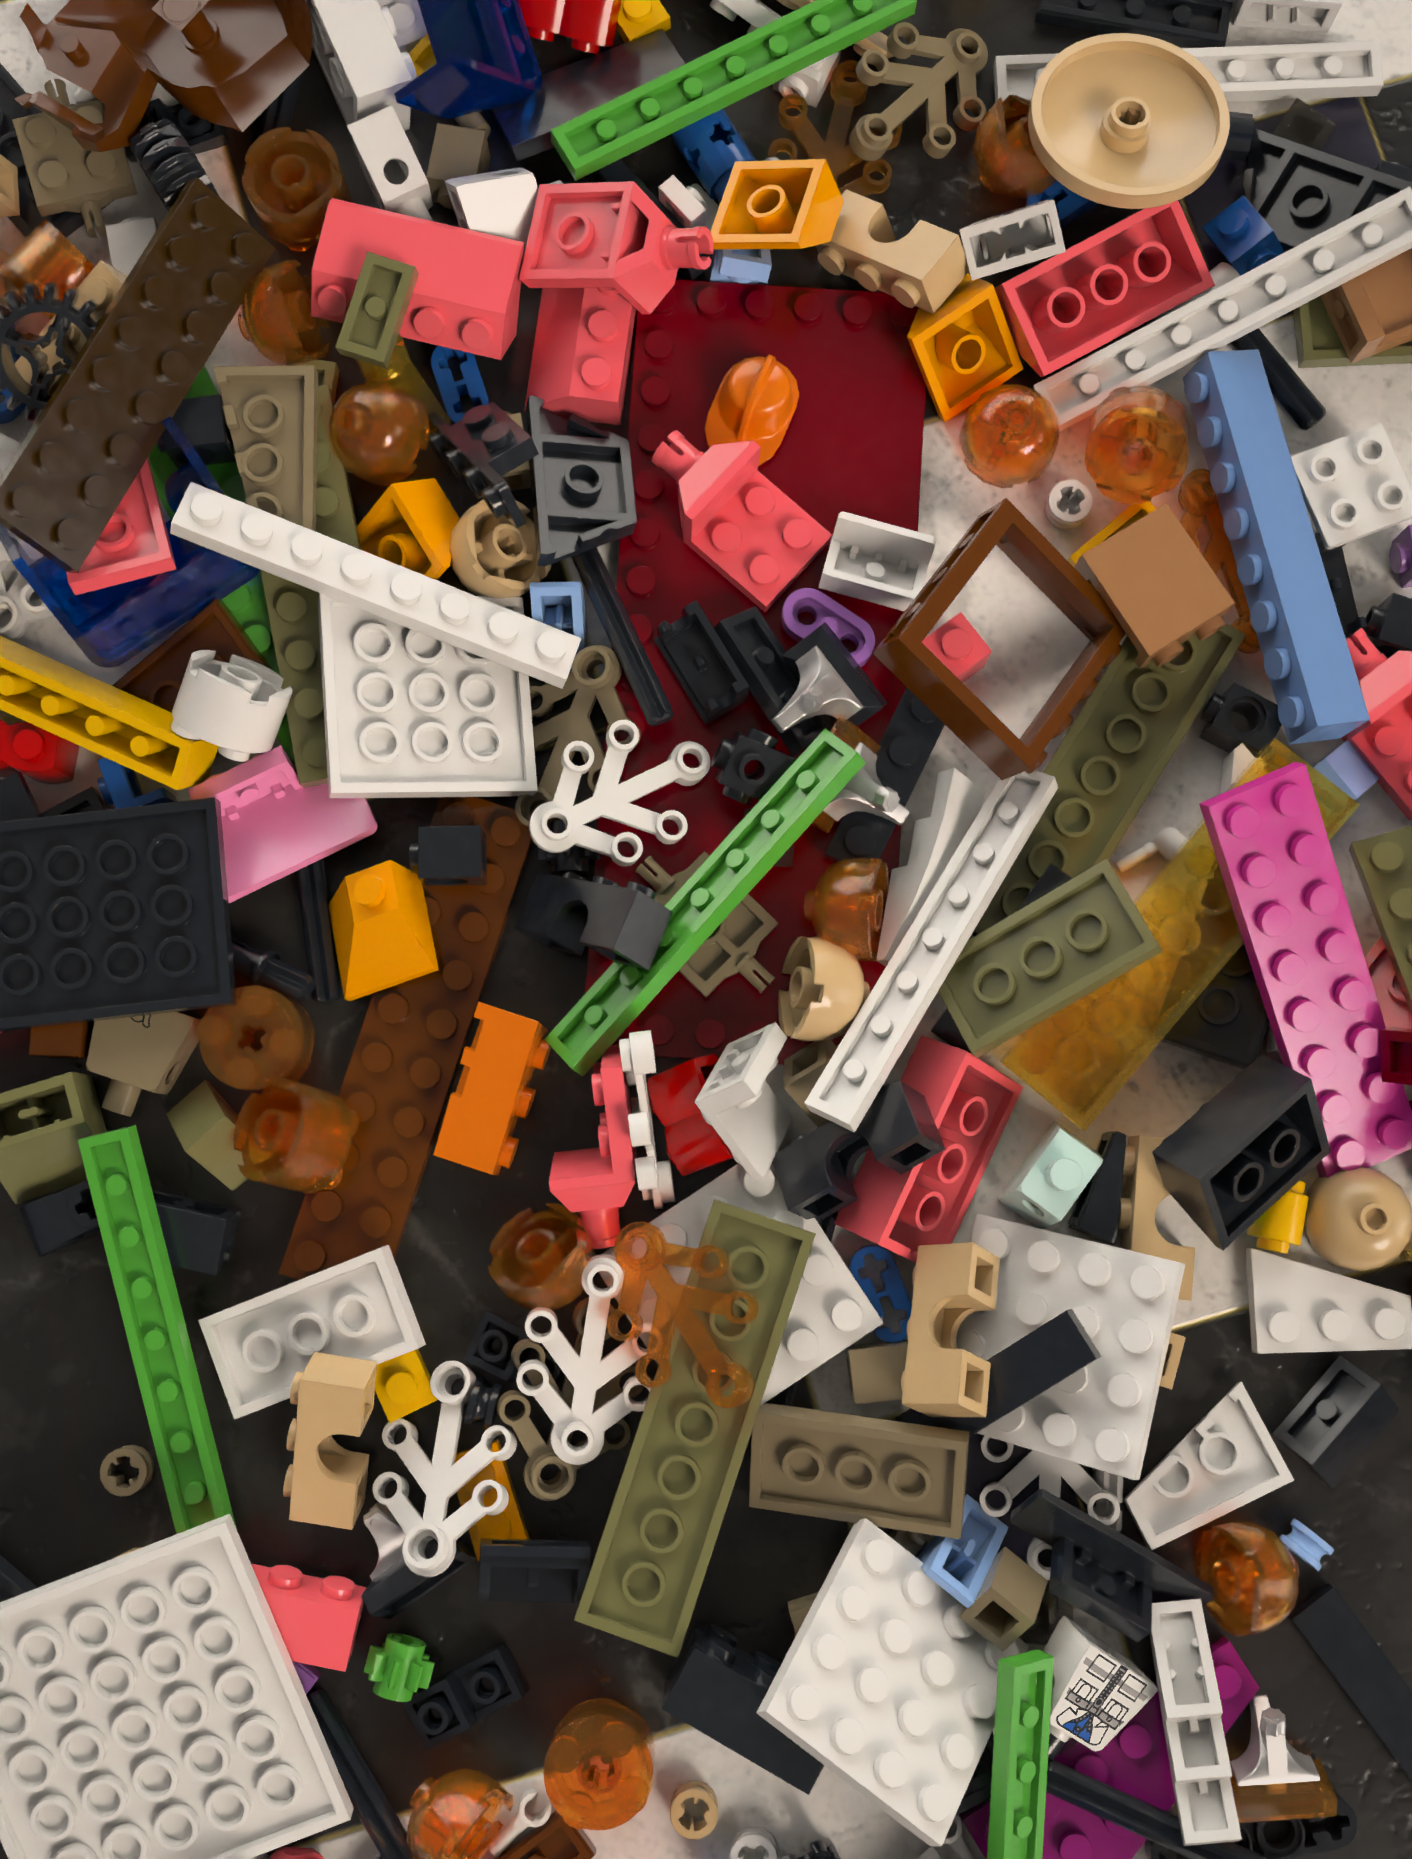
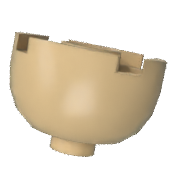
M483 499L470 507L462 515L451 532L450 553L453 571L460 582L475 595L489 596L497 599L520 597L530 591V582H540L551 569V564L537 566L534 524L526 516L530 510L518 501L516 503L526 523L517 529L504 515L496 518Z
M797 937L789 949L782 970L783 974H790L791 978L789 991L779 990L778 1018L781 1030L786 1036L801 1041H826L843 1035L850 1028L870 994L869 983L864 981L862 968L854 954L840 943L825 938Z
M1359 1167L1350 1171L1342 1169L1329 1178L1318 1177L1305 1194L1309 1197L1304 1222L1307 1236L1311 1241L1309 1244L1316 1254L1331 1265L1356 1271L1379 1268L1397 1258L1410 1241L1412 1233L1411 1203L1401 1186L1380 1171L1365 1167Z

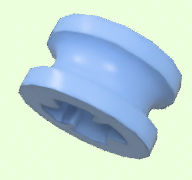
M1294 1518L1290 1523L1292 1532L1289 1535L1282 1534L1278 1540L1319 1572L1322 1568L1320 1563L1321 1557L1325 1554L1331 1556L1334 1549Z

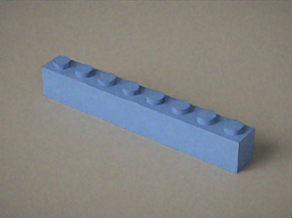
M1259 349L1207 352L1182 378L1184 393L1187 401L1190 403L1195 420L1198 442L1204 451L1210 472L1211 486L1216 493L1224 520V531L1229 538L1237 565V576L1244 589L1250 610L1251 624L1256 631L1264 658V669L1270 679L1278 706L1279 720L1284 727L1289 745L1339 739L1369 721L1370 718Z

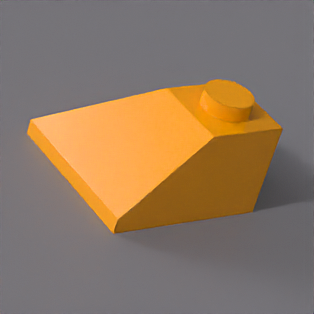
M826 159L735 162L710 231L714 249H802L830 242L844 201Z
M967 274L934 314L921 308L918 309L907 339L941 421L947 422L1023 370L993 284L982 279L971 280V275Z
M435 478L393 483L357 526L361 550L438 580L450 566L452 558L450 553L451 532L460 518Z
M388 860L345 876L328 905L344 999L352 1001L438 971L439 968L423 885L418 879V874L411 872V870L392 860Z

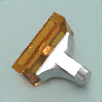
M839 717L830 732L857 751L866 763L811 825L829 833L835 821L838 822L846 814L855 811L872 813L902 825L909 814V810L898 803L900 800L898 793L889 787H884L877 777L876 754L881 746L854 723Z
M1254 1695L1249 1702L1251 1738L1248 1748L1239 1758L1230 1761L1232 1771L1230 1781L1238 1822L1336 1816L1337 1797L1320 1758L1312 1759L1311 1756L1295 1750L1285 1739V1714L1279 1709L1271 1708L1267 1695Z

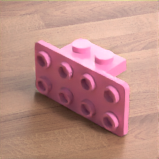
M281 745L268 752L259 753L251 760L221 774L213 775L204 782L188 789L191 800L215 797L220 801L228 903L374 834L378 827L366 798H329L328 783L303 788L299 784L295 765Z

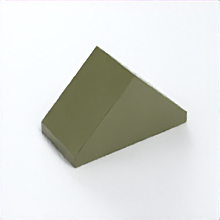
M204 1080L166 1113L184 1151L232 1191L237 1189L273 1157L208 1080Z

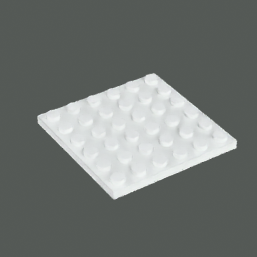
M230 1514L0 1602V1841L8 1859H251L351 1820L354 1807Z

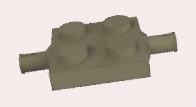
M54 79L58 97L51 80L44 84L47 96L94 124L104 123L105 104L99 99L77 105L70 104L66 84L63 80ZM44 112L12 119L35 202L41 216L44 217L65 211L81 212L88 237L98 238L93 220H95L100 236L106 235V226L101 207L106 206L113 200L137 195L124 147L105 152L83 149L72 136V131Z
M704 851L686 870L674 874L672 877L652 859V856L647 857L644 863L657 877L642 863L635 872L639 873L657 891L655 901L665 906L706 861L709 855ZM747 894L678 972L705 998L724 979L736 975L738 972L761 994L767 988V985L753 972L768 985L775 980V977L754 956L759 944L778 926V922Z

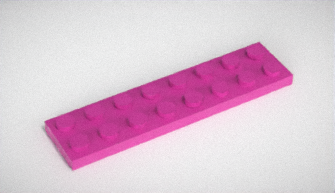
M1293 762L1199 803L1282 1063L1312 1080L1331 1150L1316 1165L1319 1177L1329 1178L1342 1169L1350 1171L1359 1167L1370 1168L1411 1149L1412 1111L1403 1084L1382 1082L1380 1030L1386 1029L1306 764Z

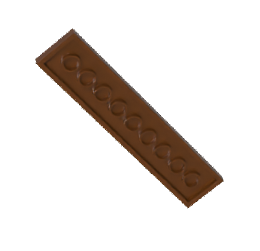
M439 797L430 827L481 825L487 834V885L425 886L422 883L439 970L373 993L278 1274L300 1280L386 1245H389L395 1260L475 1019L476 1007L478 1002L481 1001L533 844L529 827L520 822L515 809L477 797Z

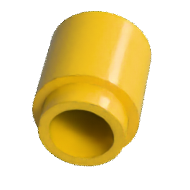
M1298 1181L1248 1228L1247 1235L1257 1237L1256 1248L1288 1254L1289 1244L1301 1245L1309 1199L1308 1196L1304 1195L1305 1182Z

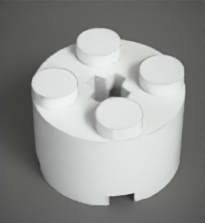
M195 651L191 654L172 710L173 721L171 730L184 738L202 739L217 745V750L221 755L235 761L245 762L248 761L250 753L270 751L293 692L291 686L282 689L281 686L284 678L273 670L244 657L232 654L229 663L213 660L216 651Z

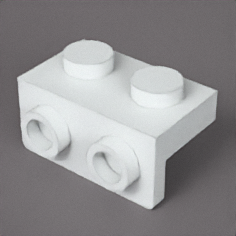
M842 511L838 514L818 588L905 611L924 587L936 538L928 534Z

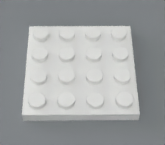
M319 593L317 601L329 798L502 797L526 794L530 796L535 795L538 789L528 675ZM477 596L524 615L523 597L497 599L489 596Z
M738 1163L603 1254L616 1258L623 1267L624 1285L615 1299L634 1329L641 1323L649 1322L657 1325L662 1331L663 1348L657 1356L653 1357L659 1366L714 1199L816 1233L760 1404L762 1405L884 1322L816 1219L806 1220L788 1211L773 1164L771 1163L765 1177L754 1181L744 1167ZM599 1271V1274L609 1287L613 1282V1276L607 1271ZM644 1332L639 1335L647 1349L654 1347L657 1343L658 1338L652 1332Z
M976 1214L970 1242L1000 1258L996 1310L976 1311L968 1315L958 1329L956 1337L957 1348L964 1349L984 1360H988L1059 1314L1072 1309L1102 1356L977 1434L1128 1479L1140 1480L1185 1264Z
M863 1518L854 1523L756 1713L929 1846H942L995 1725L998 1660L1027 1652L1029 1645L1020 1638H1017L1006 1650L1000 1651L959 1617L963 1604L923 1572L921 1568L923 1565L922 1561L867 1518Z

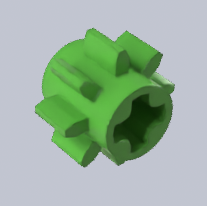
M391 1633L387 1635L385 1643H382V1647L371 1645L364 1672L369 1674L368 1680L375 1681L372 1691L376 1695L388 1700L408 1702L412 1700L413 1692H417L418 1687L428 1689L435 1662L429 1660L430 1655L424 1654L426 1643L410 1635Z

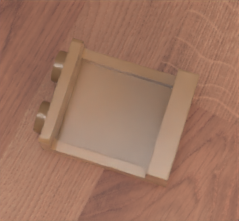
M1412 248L1320 296L1350 363L1412 341Z
M1167 503L1082 554L1074 567L1089 583H1093L1136 647L1138 656L1134 659V662L1139 669L1152 661L1155 662L1157 667H1160L1183 652L1184 649L1181 643L1196 635L1199 641H1202L1219 631L1226 625L1223 617L1235 604Z

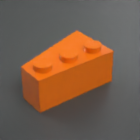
M478 1002L474 1017L480 1019L471 1047L466 1046L464 1048L460 1064L465 1066L456 1092H453L450 1096L433 1155L491 1175H499L501 1166L510 1168L519 1143V1139L512 1137L518 1117L526 1119L530 1112L536 1090L529 1088L534 1069H544L551 1046L544 1040L548 1029L539 1021Z

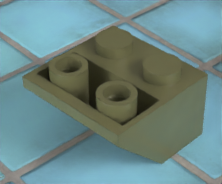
M68 1072L0 1093V1181L15 1204L40 1198L88 1181L78 1140L107 1132L92 1075Z

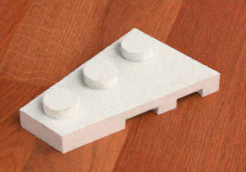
M1245 1247L1252 1352L1266 1354L1412 1349V1307L1410 1295Z
M1237 1382L1123 1500L1148 1550H1154L1294 1481L1243 1383Z

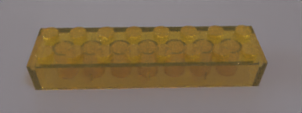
M1274 738L1262 747L1226 792L1293 762L1306 764L1330 841L1360 804L1278 739ZM1204 818L1133 901L1163 952L1025 1030L999 1061L1083 1131L1089 1127L1244 943Z

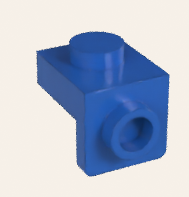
M1244 195L1202 227L1211 243L1240 276L1285 253L1274 230Z
M105 757L97 760L103 777L97 779V783L103 798L109 806L115 805V808L118 809L178 802L176 796L163 787L143 795L134 770Z

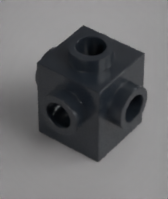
M751 727L748 735L735 730L731 740L723 738L715 752L711 766L718 769L714 776L716 780L725 785L722 794L750 806L752 799L761 800L797 759L786 752L776 749L779 739ZM750 760H756L755 769L749 773H744L746 763Z

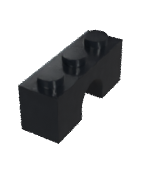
M562 871L559 876L538 873L514 929L549 949L582 955L585 946L614 963L649 970L673 912L655 901L657 896L655 891L635 882H628L624 888L600 876H594L592 882H589L585 878L569 871Z
M900 1080L895 1083L882 1085L855 1132L829 1120V1122L811 1133L791 1139L787 1147L775 1153L776 1155L772 1161L788 1211L806 1220L815 1218L819 1222L858 1200L852 1184V1170L857 1159L870 1149H872L875 1160L900 1174L945 1150L924 1095Z

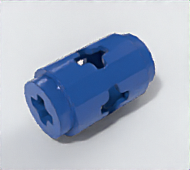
M723 109L672 134L674 143L709 197L716 202L719 201V203H721L734 163L738 161H757Z

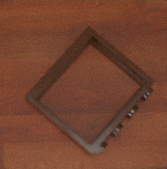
M1005 498L977 517L874 650L873 654L1001 780H1004L1024 771L1030 774L1044 762L1048 754L1044 749L1051 739L1060 735L1073 720L1070 712L1077 703L1087 698L1098 684V681L1095 679L1101 668L1109 665L1120 654L1122 646L1119 643L1126 633L1094 587ZM995 545L1090 640L1020 739L922 643Z

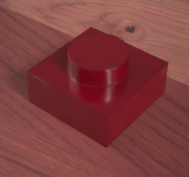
M1396 1027L1381 1029L1382 1082L1412 1085V1029Z

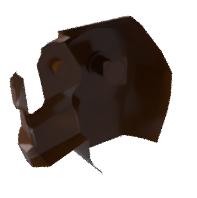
M70 0L48 24H43L27 3L19 17L31 34L36 49L44 60L46 69L89 91L104 103V123L94 124L41 91L34 94L28 92L15 99L12 96L10 97L25 109L34 105L72 131V136L83 149L96 152H105L131 145V138L135 136L158 83L194 116L243 132L309 66L313 29L310 8L305 0Z

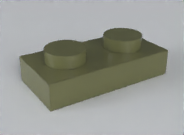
M367 252L335 347L339 354L385 369L388 368L419 275L415 266Z

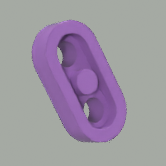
M813 588L798 589L785 600L781 621L785 632L792 639L799 643L826 622L840 641L848 639L856 644L857 650L850 654L860 667L865 665L870 659L875 646V636L872 628L866 621L821 591ZM802 612H809L815 617V622L811 625H804L799 622L797 616Z

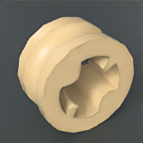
M688 1781L680 1785L673 1793L671 1799L670 1821L674 1829L682 1837L701 1839L709 1835L715 1828L718 1820V1799L714 1791L703 1782ZM694 1797V1804H697L698 1799H702L706 1803L703 1813L704 1819L694 1822L693 1815L690 1821L682 1817L685 1813L684 1800Z

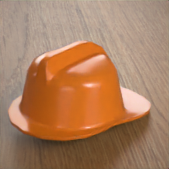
M768 354L766 357L745 358L733 365L726 373L706 420L705 433L709 448L716 444L754 441L761 447L758 466L773 457L782 443L799 398L796 379L787 367L776 361L774 356Z

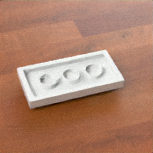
M389 1245L198 1320L234 1420L289 1399L296 1372H304L314 1352L376 1361L377 1364H380L426 1345Z

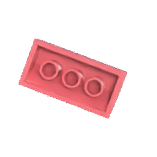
M334 198L329 201L312 266L311 316L344 323L366 254L371 252L415 266L419 273L398 335L399 337L502 360L517 333L521 288L519 277L523 263L524 242Z
M1177 200L1159 207L1142 209L1070 247L1066 252L1053 256L994 289L1017 352L1040 377H1044L1215 286L1181 205Z
M542 288L524 408L525 414L528 397L537 396L544 400L543 409L564 419H569L571 414H574L589 422L621 426L637 309L615 288Z
M922 1035L900 1081L924 1095L945 1150L903 1174L875 1160L872 1149L866 1151L864 1160L852 1183L858 1200L840 1209L834 1224L914 1263L917 1261L918 1246L952 1244L1023 1089L1021 1085L976 1058L968 1051Z

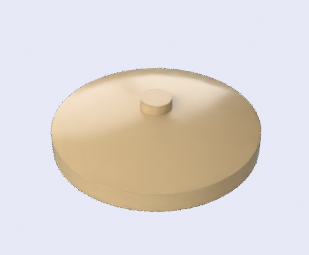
M1111 33L1090 37L1076 42L1058 53L1046 65L1037 79L1028 112V130L1032 146L1043 166L1057 181L1083 198L1106 206L1126 209H1145L1170 204L1198 189L1215 170L1225 148L1230 128V114L1225 95L1215 77L1199 60L1185 50L1164 40L1130 33Z

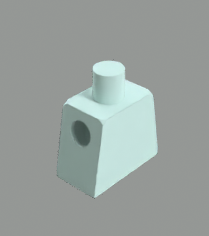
M1054 1120L1000 1194L998 1200L1034 1227L1044 1229L1063 1219L1101 1166L1103 1158L1095 1149Z

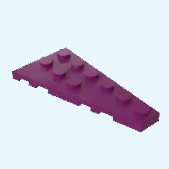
M1223 1636L1211 1644L1210 1649L1223 1711L1221 1720L1225 1735L1260 1687L1231 1642ZM1158 1691L1102 1750L1093 1751L1071 1738L1054 1758L1059 1763L1166 1812L1176 1801ZM1046 1793L1042 1859H1133L1147 1840L1138 1834ZM991 1798L959 1814L985 1859H987Z

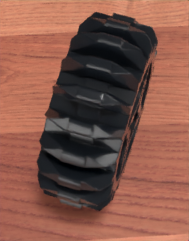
M162 118L155 123L151 121L141 127L139 132L131 138L130 149L168 212L186 183L196 177L219 196L196 155L173 122L166 118Z
M49 282L45 285L44 298L41 297L39 289L34 283H28L24 285L25 301L16 291L11 290L4 295L10 310L0 304V393L7 388L13 394L6 403V407L9 410H14L22 402L27 404L25 419L31 422L36 419L40 409L43 410L52 395H49L48 391L54 383L56 376L65 375L79 354L72 346L70 340L73 328L71 323L76 325L88 340L100 321L99 319L95 322L90 317V314L96 310L98 305L95 300H88L80 309L75 306L79 297V291L73 287L66 291L63 301L59 300V289L55 282ZM36 312L56 314L53 324L49 326L47 333L43 336L30 332L22 334L15 331L17 324L27 314ZM56 339V355L63 359V362L66 364L59 361L47 371L48 355L40 351V348L37 346L40 345L44 349L51 344V341ZM11 347L15 348V353L23 356L30 363L32 368L30 383L32 386L18 372L13 362Z

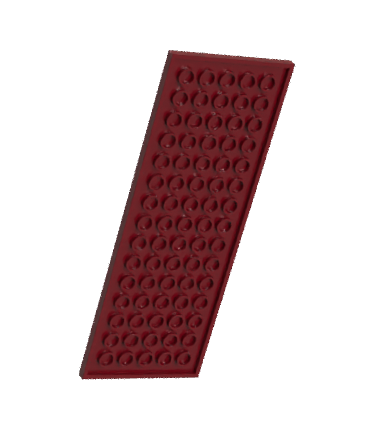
M675 280L674 286L651 314H641L638 311L628 431L637 524L633 534L620 538L616 589L672 707L673 718L656 727L648 725L622 669L620 680L615 688L627 718L639 727L641 738L637 746L628 753L621 778L622 782H625L666 762L674 748L680 743L687 741L696 742L707 750L710 757V768L703 779L695 785L683 786L674 781L630 803L659 814L668 810H675L683 814L688 824L687 832L675 844H664L654 834L600 817L598 819V831L613 837L623 832H631L640 838L643 851L638 860L630 866L617 865L611 857L601 854V860H595L594 876L609 879L624 888L628 882H635L657 892L639 873L635 872L642 863L657 877L645 865L644 860L647 857L652 856V859L672 877L674 874L686 870L704 851L709 856L760 801L753 798L749 806L722 794L725 785L719 783L714 777L718 770L711 766L715 752L723 738L731 740L735 730L745 735H748L751 727L779 739L776 749L791 755L750 690L748 701L704 725L654 643V638L658 636L657 627L662 621L667 620L669 624L674 623L683 616L682 611L685 606L697 601L714 628L719 621L756 606L787 652L798 642L792 639L782 626L781 615L785 600L798 589L813 588L821 591L870 625L875 636L874 652L905 612L818 588L830 543L775 603L764 612L683 542L678 504V484L662 468H658L652 463V457L656 449L663 441L670 446L671 443L667 440V436L673 431L678 430L697 450L705 453L709 449L705 433L706 420L724 376L733 365L745 358L766 357L769 354L774 356L776 361L787 367L797 381L799 398L781 445L772 458L758 466V471L830 532L832 536L838 514L842 511L918 532L926 383L907 335L919 307H906L894 296L884 292ZM802 612L797 616L799 622L804 625H811L815 622V617L809 612ZM848 639L841 641L849 653L857 650L856 644ZM872 652L870 659L861 668L888 703L846 736L838 728V732L834 735L854 750L860 742L875 753L907 687ZM606 719V729H605L604 755H606V752H607V749H608V746H607V743H606V730H607V727H608L609 723H608L607 719ZM619 730L617 740H626L629 736L628 732ZM690 753L683 755V762L687 767L697 768L699 766V761L695 755ZM750 760L744 767V773L753 771L757 761ZM822 811L748 893L778 922V926L759 944L754 956L775 977V980L768 985L753 972L767 985V988L760 994L738 972L736 975L724 979L705 998L689 981L677 972L612 1045L619 1044L620 1039H628L629 1033L651 1030L655 1057L691 1060L715 1054L719 1059L728 1043L774 1022L780 1027L778 994L779 990L789 991L791 978L790 974L782 973L783 965L790 947L797 937L800 936L825 938L838 942L856 956L863 971L864 981L869 983L871 993L886 968L877 962L876 959L892 869L899 867L901 825L896 824L871 878L867 879L824 858L842 818L837 822ZM669 819L663 821L662 827L667 834H678L679 828L676 822ZM622 841L617 844L618 852L622 856L632 857L634 855V848L629 842ZM590 948L588 949L585 994L614 963ZM847 1031L843 1035L831 1039L837 1048ZM786 1036L787 1039L777 1056V1066H784L786 1058L814 1041H801Z

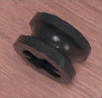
M476 1379L466 1411L465 1425L472 1426L474 1422H481L484 1430L493 1426L497 1415V1401L502 1395V1383L496 1382L494 1386L489 1387L484 1383V1379Z

